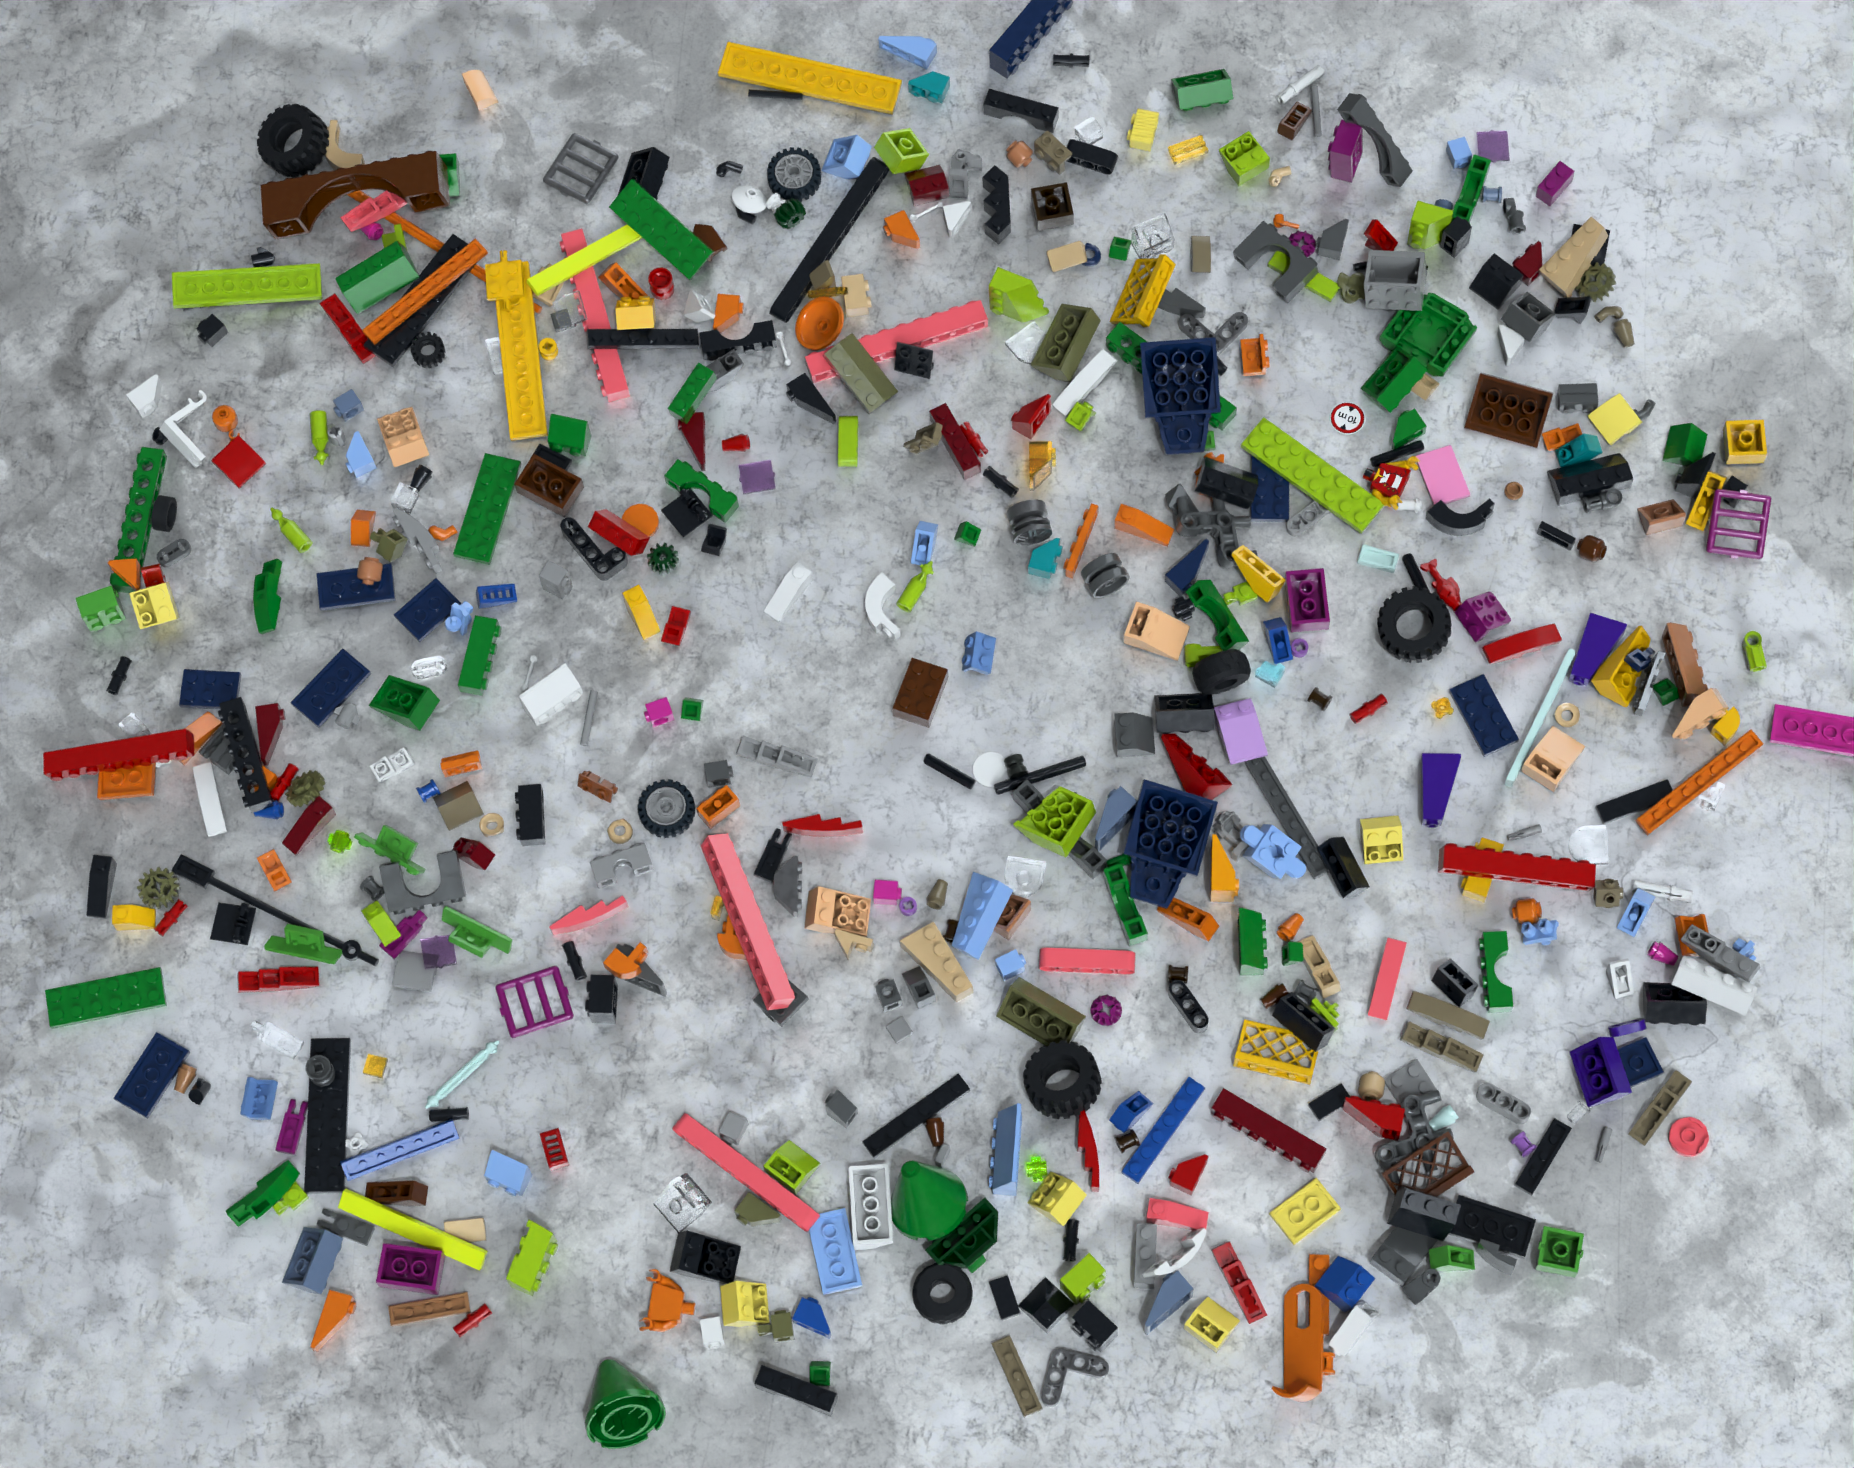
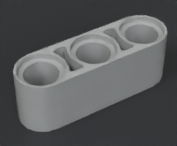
M1483 1083L1479 1086L1476 1094L1479 1103L1516 1124H1524L1528 1121L1531 1108L1527 1103L1491 1083ZM1488 1090L1491 1096L1484 1097L1481 1091ZM1506 1100L1509 1106L1501 1107L1498 1101ZM1523 1110L1526 1116L1519 1117L1516 1111Z

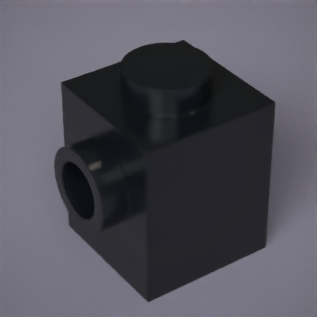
M213 314L207 319L202 320L196 328L200 341L204 344L208 343L211 347L228 333L225 325Z
M1731 476L1722 489L1732 491L1746 490L1748 485ZM1721 497L1724 503L1733 508L1741 500Z

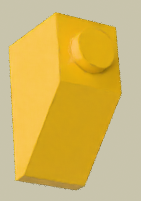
M113 905L112 925L117 931L154 929L156 927V910L137 905Z

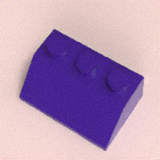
M1598 1037L1569 1052L1588 1107L1612 1102L1632 1093L1614 1037Z

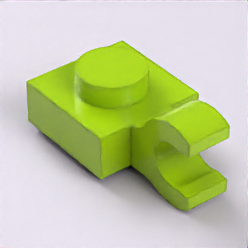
M1247 581L1233 586V592L1223 595L1226 605L1238 601L1241 606L1258 598Z
M294 1182L282 1197L283 1200L277 1202L273 1209L280 1216L289 1207L293 1211L296 1210L309 1197Z

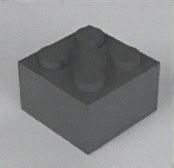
M1526 292L1509 305L1501 320L1507 327L1515 330L1525 340L1531 342L1546 331L1556 313L1529 292Z

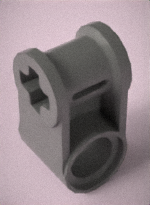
M1428 1269L1419 1277L1409 1282L1402 1290L1413 1304L1417 1305L1439 1285L1440 1274L1435 1269ZM1428 1276L1435 1277L1434 1283L1432 1281L1427 1282Z

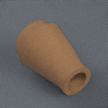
M182 1063L181 1068H178L176 1084L173 1090L185 1094L187 1088L197 1075L195 1074L197 1069Z

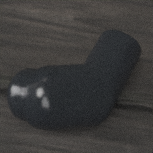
M726 161L717 166L716 174L719 177H724L729 171L741 174L743 165Z
M735 206L740 219L750 224L755 223L757 216L744 212Z

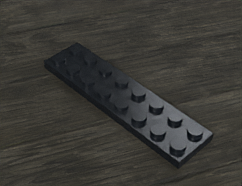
M452 234L421 272L420 278L413 282L403 296L467 246L468 243ZM476 264L377 344L374 345L368 339L363 345L364 348L394 367L412 345V340H416V336L420 335Z
M315 1038L311 1039L310 1058L315 1055L325 1056L334 1067L335 1078L330 1085L324 1087L315 1085L309 1078L304 1192L306 1194L343 1193L346 1176L341 1166V1161L346 1160L347 1153L345 1145L348 1129L351 1039Z

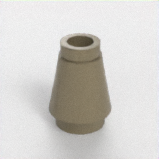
M1628 319L1615 322L1613 330L1624 348L1633 346L1635 343L1631 322H1628Z
M938 879L927 896V905L930 908L940 910L945 905L948 886L946 881Z

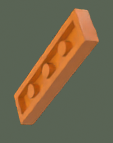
M1091 503L1090 508L1084 512L1083 526L1079 525L1076 534L1078 539L1076 542L1073 541L1070 548L1071 557L1070 559L1067 558L1064 563L1063 569H1066V577L1072 579L1074 577L1097 518L1098 505Z
M1309 1254V1285L1314 1286L1328 1269L1329 1255ZM1310 1293L1308 1308V1326H1310ZM1323 1295V1336H1329V1299Z

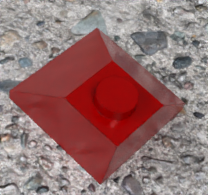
M1047 394L1023 406L1019 412L1016 411L1011 418L1012 429L1031 440L1051 412V395Z

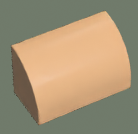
M470 70L462 73L464 83L479 111L498 103L489 82L481 70Z

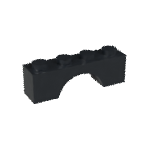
M992 89L988 90L983 104L984 115L999 119L1005 116L1020 117L1032 123L1036 129L1054 133L1059 118V107Z
M772 320L754 323L751 332L746 337L738 340L727 339L718 330L699 332L704 360H717L733 349L737 354H753L755 351H770L773 348H777Z
M761 1365L754 1383L757 1389L793 1399L812 1410L828 1416L832 1415L838 1400V1395L835 1392Z

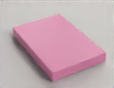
M1451 445L1416 456L1420 460V462L1416 463L1433 506L1440 500L1448 504L1470 497V492Z

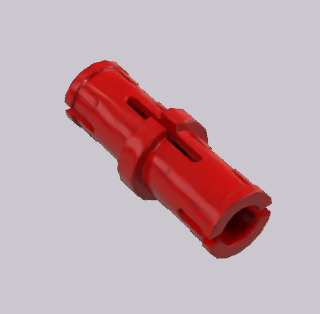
M964 422L967 430L962 424L959 427L979 458L983 457L980 449L985 455L988 453V449L981 442L980 435L975 433L970 423Z
M1379 694L1373 700L1364 702L1363 706L1349 714L1351 720L1358 724L1364 718L1373 716L1374 712L1388 704L1387 699L1383 694Z
M289 763L283 774L277 778V783L270 792L273 800L279 802L287 787L291 786L292 779L299 771L295 765Z
M178 899L173 907L163 914V919L154 927V931L163 937L173 923L176 924L178 922L177 919L188 906Z
M484 1303L473 1313L467 1314L463 1321L452 1328L461 1338L472 1328H477L480 1322L493 1313Z

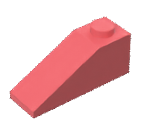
M1150 1198L1146 1223L1188 1230L1206 1229L1209 1212L1171 1201Z

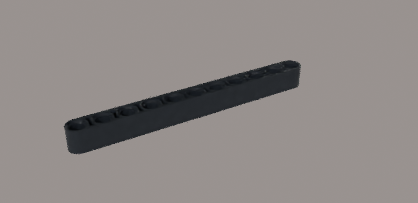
M876 157L871 158L773 303L770 315L785 323L790 320L813 286L809 277L810 273L824 261L832 258L887 176L889 168L885 162Z

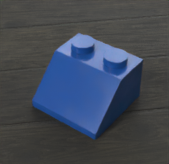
M1337 1256L1314 1286L1345 1313L1355 1306L1376 1278L1361 1265Z

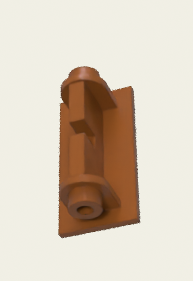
M584 771L582 774H579L578 787L609 803L612 802L613 794L615 795L618 791L616 784L605 779L599 783L601 777L591 771Z

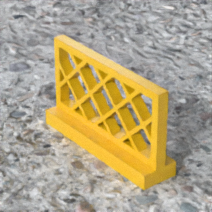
M1160 254L1158 258L1136 259L1110 322L1112 324H1118L1119 322L1123 324H1140L1143 327H1149L1176 264L1165 254ZM1145 265V267L1139 271L1140 266ZM1147 272L1149 273L1146 277H1144L1143 279H1141V277H1142L1145 273H1147ZM1138 280L1139 282L1132 287L1133 283ZM1139 288H1142L1140 292L1136 295L1134 294ZM1129 296H1132V298L1125 303L1126 299ZM1135 303V306L1128 311L1127 308ZM1124 311L1125 314L1118 318L1119 315Z
M1244 1019L1233 1066L1310 1085L1318 1051H1307L1303 1045L1304 1042L1290 1030ZM1247 1026L1255 1028L1258 1034L1249 1037L1246 1032ZM1273 1032L1278 1038L1269 1042L1264 1034ZM1288 1036L1294 1037L1297 1043L1288 1047L1284 1039ZM1261 1037L1266 1044L1257 1048L1253 1040ZM1280 1041L1285 1049L1276 1053L1272 1045ZM1248 1043L1254 1049L1250 1053L1241 1052L1242 1046ZM1300 1046L1304 1054L1296 1058L1291 1050ZM1269 1048L1273 1056L1266 1058L1260 1052ZM1288 1052L1293 1060L1288 1063L1283 1062L1279 1056ZM1307 1057L1311 1062L1310 1068L1301 1066L1299 1061Z

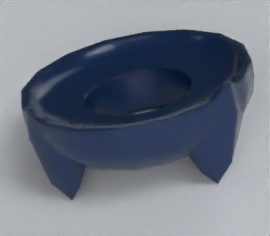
M1086 243L1085 250L1093 251L1095 256L1087 258V262L1082 263V265L1093 267L1100 262L1101 252L1095 245Z

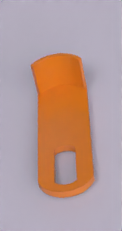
M1309 1284L1295 1285L1284 1296V1389L1275 1386L1271 1388L1279 1396L1297 1402L1310 1401L1322 1392L1324 1296L1318 1288ZM1306 1291L1310 1293V1326L1300 1329L1298 1328V1295Z

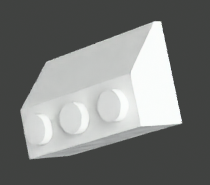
M565 663L519 695V699L524 711L537 726L540 723L544 724L554 713L564 710L571 701H577L583 692L578 681Z

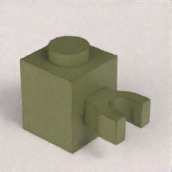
M379 528L377 533L373 531L370 539L379 543L376 552L385 560L391 562L402 557L408 539L395 529L385 532Z
M786 1310L776 1311L774 1315H770L771 1324L758 1325L759 1336L773 1334L775 1343L795 1340L792 1316Z

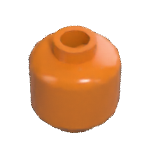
M221 405L213 411L212 419L218 430L230 432L238 425V417L232 407Z
M1534 898L1520 899L1516 902V907H1512L1513 918L1517 919L1521 925L1523 922L1537 923L1539 918H1542L1541 904Z

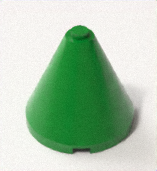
M913 1160L903 1164L891 1195L892 1221L898 1231L910 1239L928 1238L930 1241L941 1238L953 1231L963 1220L968 1201L966 1188L960 1178L949 1170Z
M611 1359L604 1360L598 1367L585 1418V1429L591 1442H599L603 1448L608 1449L626 1448L648 1439L647 1434L654 1428L658 1431L665 1420L666 1410L662 1399L617 1361Z

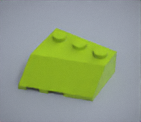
M1000 267L997 268L989 284L990 310L993 313L1005 315L1022 323L1049 313L1048 308L1043 307V299L1038 298L1039 292L1032 280Z
M1059 786L1044 798L1038 807L1028 811L1027 816L1020 821L1017 820L1013 825L1033 843L1066 858L1096 814V810L1092 800Z
M528 1219L526 1225L529 1227L528 1233L522 1236L520 1240V1254L516 1253L506 1280L510 1287L533 1296L534 1292H538L542 1283L540 1279L543 1273H547L550 1266L548 1261L551 1255H555L558 1244L552 1232Z

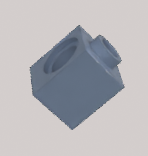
M352 389L333 400L335 404L334 412L338 417L342 416L345 422L364 411L361 401Z

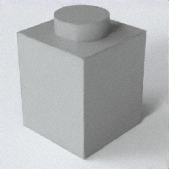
M729 1111L719 1130L721 1140L729 1145H732V1143L738 1145L748 1126L747 1119Z

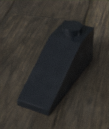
M806 373L786 384V395L791 402L794 401L797 406L832 424L836 423L835 413Z
M93 855L89 874L87 917L105 919L107 917L117 867L113 857Z

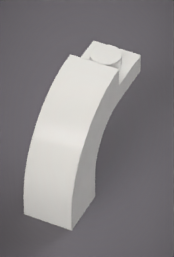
M882 572L873 580L867 590L865 597L866 615L871 628L876 634L882 629V633L887 638L891 637L896 641L901 637L900 629L882 611L886 600L896 592V587Z

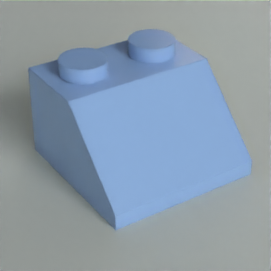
M858 135L834 139L822 171L848 180L858 178L863 171L866 160L869 158L872 146Z
M492 1150L484 1176L488 1181L487 1184L494 1188L500 1186L505 1188V1192L512 1196H516V1194L522 1196L532 1177V1173L527 1165Z

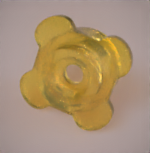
M1446 697L1433 701L1431 707L1436 712L1435 716L1439 719L1443 718L1444 715H1451L1454 711L1449 699Z

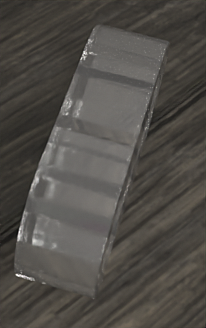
M441 656L417 660L411 665V672L416 679L439 676L447 670V663ZM437 662L441 664L440 669L434 667ZM419 666L422 667V673L416 671Z

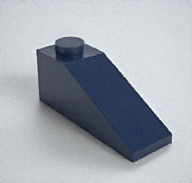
M1207 538L1165 574V582L1180 597L1184 593L1187 594L1186 591L1196 582L1209 548V540Z

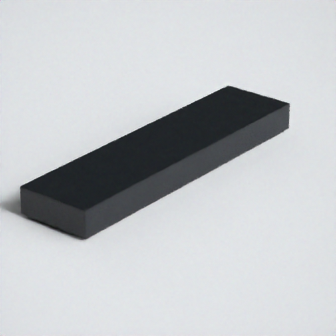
M1667 779L1596 805L1595 808L1604 825L1654 806L1673 790Z
M1554 1118L1514 1186L1531 1196L1533 1195L1570 1133L1571 1127Z

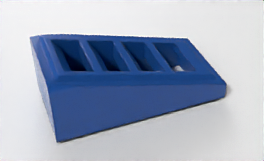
M515 584L478 586L476 589L478 609L517 602ZM506 590H509L510 597L506 596ZM498 592L502 593V598H499ZM491 593H494V599H491Z

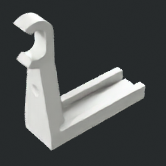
M201 390L197 393V397L201 399L199 402L195 403L192 399L188 398L186 401L187 406L165 420L159 429L195 469L202 464L201 462L206 456L177 425L204 404L206 395Z

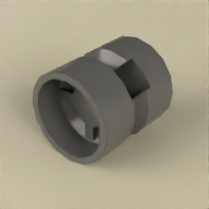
M315 1055L307 1061L305 1070L315 1085L324 1087L333 1082L335 1070L325 1056Z

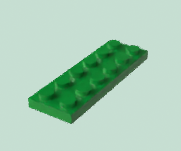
M634 179L629 181L609 206L611 210L689 280H692L714 253L709 246Z
M485 453L453 552L454 557L490 565L515 487L514 484L521 468V461Z
M160 967L45 990L51 1029L167 1006L162 969Z

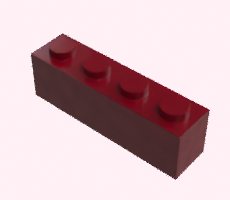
M944 403L930 410L931 423L937 422L943 425L941 440L963 479L966 480L981 473V463L947 404Z

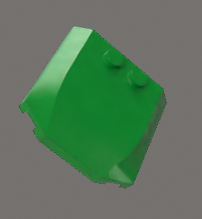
M1428 293L1427 295L1424 294L1422 311L1399 310L1380 335L1379 340L1390 351H1393L1397 346L1416 358L1427 369L1426 372L1433 376L1443 377L1475 334L1477 326L1471 323L1467 312L1434 293Z

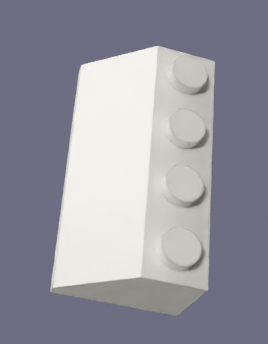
M1684 956L1672 981L1674 986L1745 1016L1757 991V987L1749 982H1743L1730 974L1722 973L1711 966L1703 965L1692 958Z
M889 1164L849 1166L854 1250L875 1249L893 1243Z

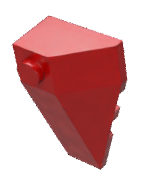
M1163 734L1161 736L1186 792L1213 800L1231 788L1233 784L1218 768L1213 770L1207 765V759L1203 756L1195 755L1192 752L1193 748L1178 735Z

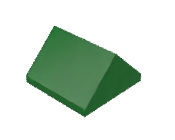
M1693 423L1670 426L1662 461L1686 467L1703 457L1708 434Z

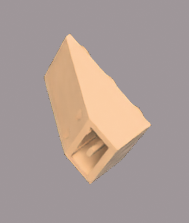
M412 407L401 409L398 412L384 415L377 419L394 467L429 456Z
M1136 601L1124 634V644L1178 661L1190 626L1155 607Z
M1710 688L1694 698L1673 733V738L1685 740L1693 735V730H1701L1710 724L1709 720H1717L1727 714L1725 711L1729 707L1716 688Z
M1552 726L1524 762L1521 772L1555 792L1586 746Z
M818 886L809 891L805 929L835 934V929L866 937L871 899Z

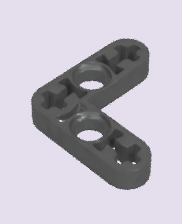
M1243 312L1233 314L1215 333L1211 332L1190 314H1184L1179 319V329L1190 339H1198L1195 335L1198 331H1203L1206 334L1205 338L1216 337V344H1218V349L1216 348L1217 355L1221 354L1246 329L1248 324V317ZM1236 319H1237V320L1243 319V324H1242V323H1238V324L1236 325ZM1184 321H1190V326H1184ZM1229 330L1232 332V336L1225 338L1222 332Z
M1056 1349L1051 1356L1042 1391L1043 1404L1047 1407H1054L1058 1404L1067 1370L1095 1378H1104L1109 1372L1108 1363L1101 1358L1066 1349ZM1060 1353L1064 1354L1066 1361L1062 1360L1060 1368H1064V1371L1059 1368H1052L1053 1365L1057 1367L1058 1359L1055 1356H1059ZM1078 1358L1086 1361V1366L1082 1369L1076 1368L1074 1364ZM1089 1360L1093 1361L1092 1366L1097 1367L1099 1364H1103V1368L1106 1370L1097 1373V1369L1091 1367V1372L1087 1371ZM1056 1372L1061 1375L1062 1379L1059 1383L1051 1382L1050 1375ZM1051 1387H1059V1390L1054 1389L1056 1400L1052 1399L1051 1402H1048V1398L1045 1395L1050 1394Z

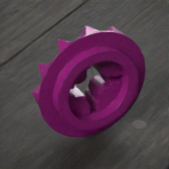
M1299 230L1296 233H1291L1289 239L1294 247L1296 245L1299 246L1297 242L1304 239L1305 245L1301 247L1304 255L1309 257L1314 253L1316 240L1312 234L1310 235L1307 231L1300 232Z
M1108 994L1099 996L1091 1005V1016L1100 1025H1113L1121 1017L1122 1007L1116 997L1109 996ZM1103 1003L1106 1007H1112L1110 1009V1017L1106 1012H1101L1103 1010Z

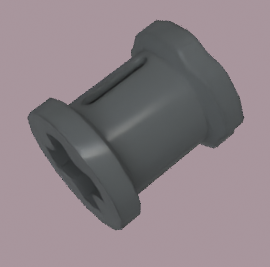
M372 876L367 877L360 885V889L366 891L374 902L384 895L383 886L380 887Z
M1301 980L1294 994L1307 1000L1308 1004L1311 1005V1001L1316 997L1319 989H1313Z

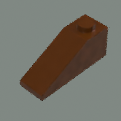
M417 1181L369 1182L366 1185L365 1197L386 1205L426 1206L428 1186Z

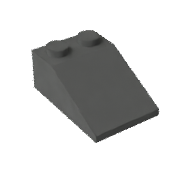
M617 944L616 946L627 957L634 950L632 946L627 944L623 946ZM645 961L642 964H638L642 971L638 976L631 979H622L664 997L667 995L664 983Z
M1396 1227L1371 1258L1370 1264L1403 1288L1429 1253V1249H1432L1438 1239Z

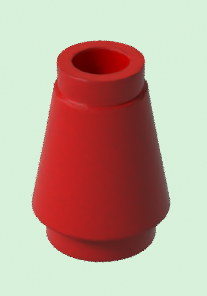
M742 433L722 440L723 451L746 452V450L750 449L748 434L744 435Z

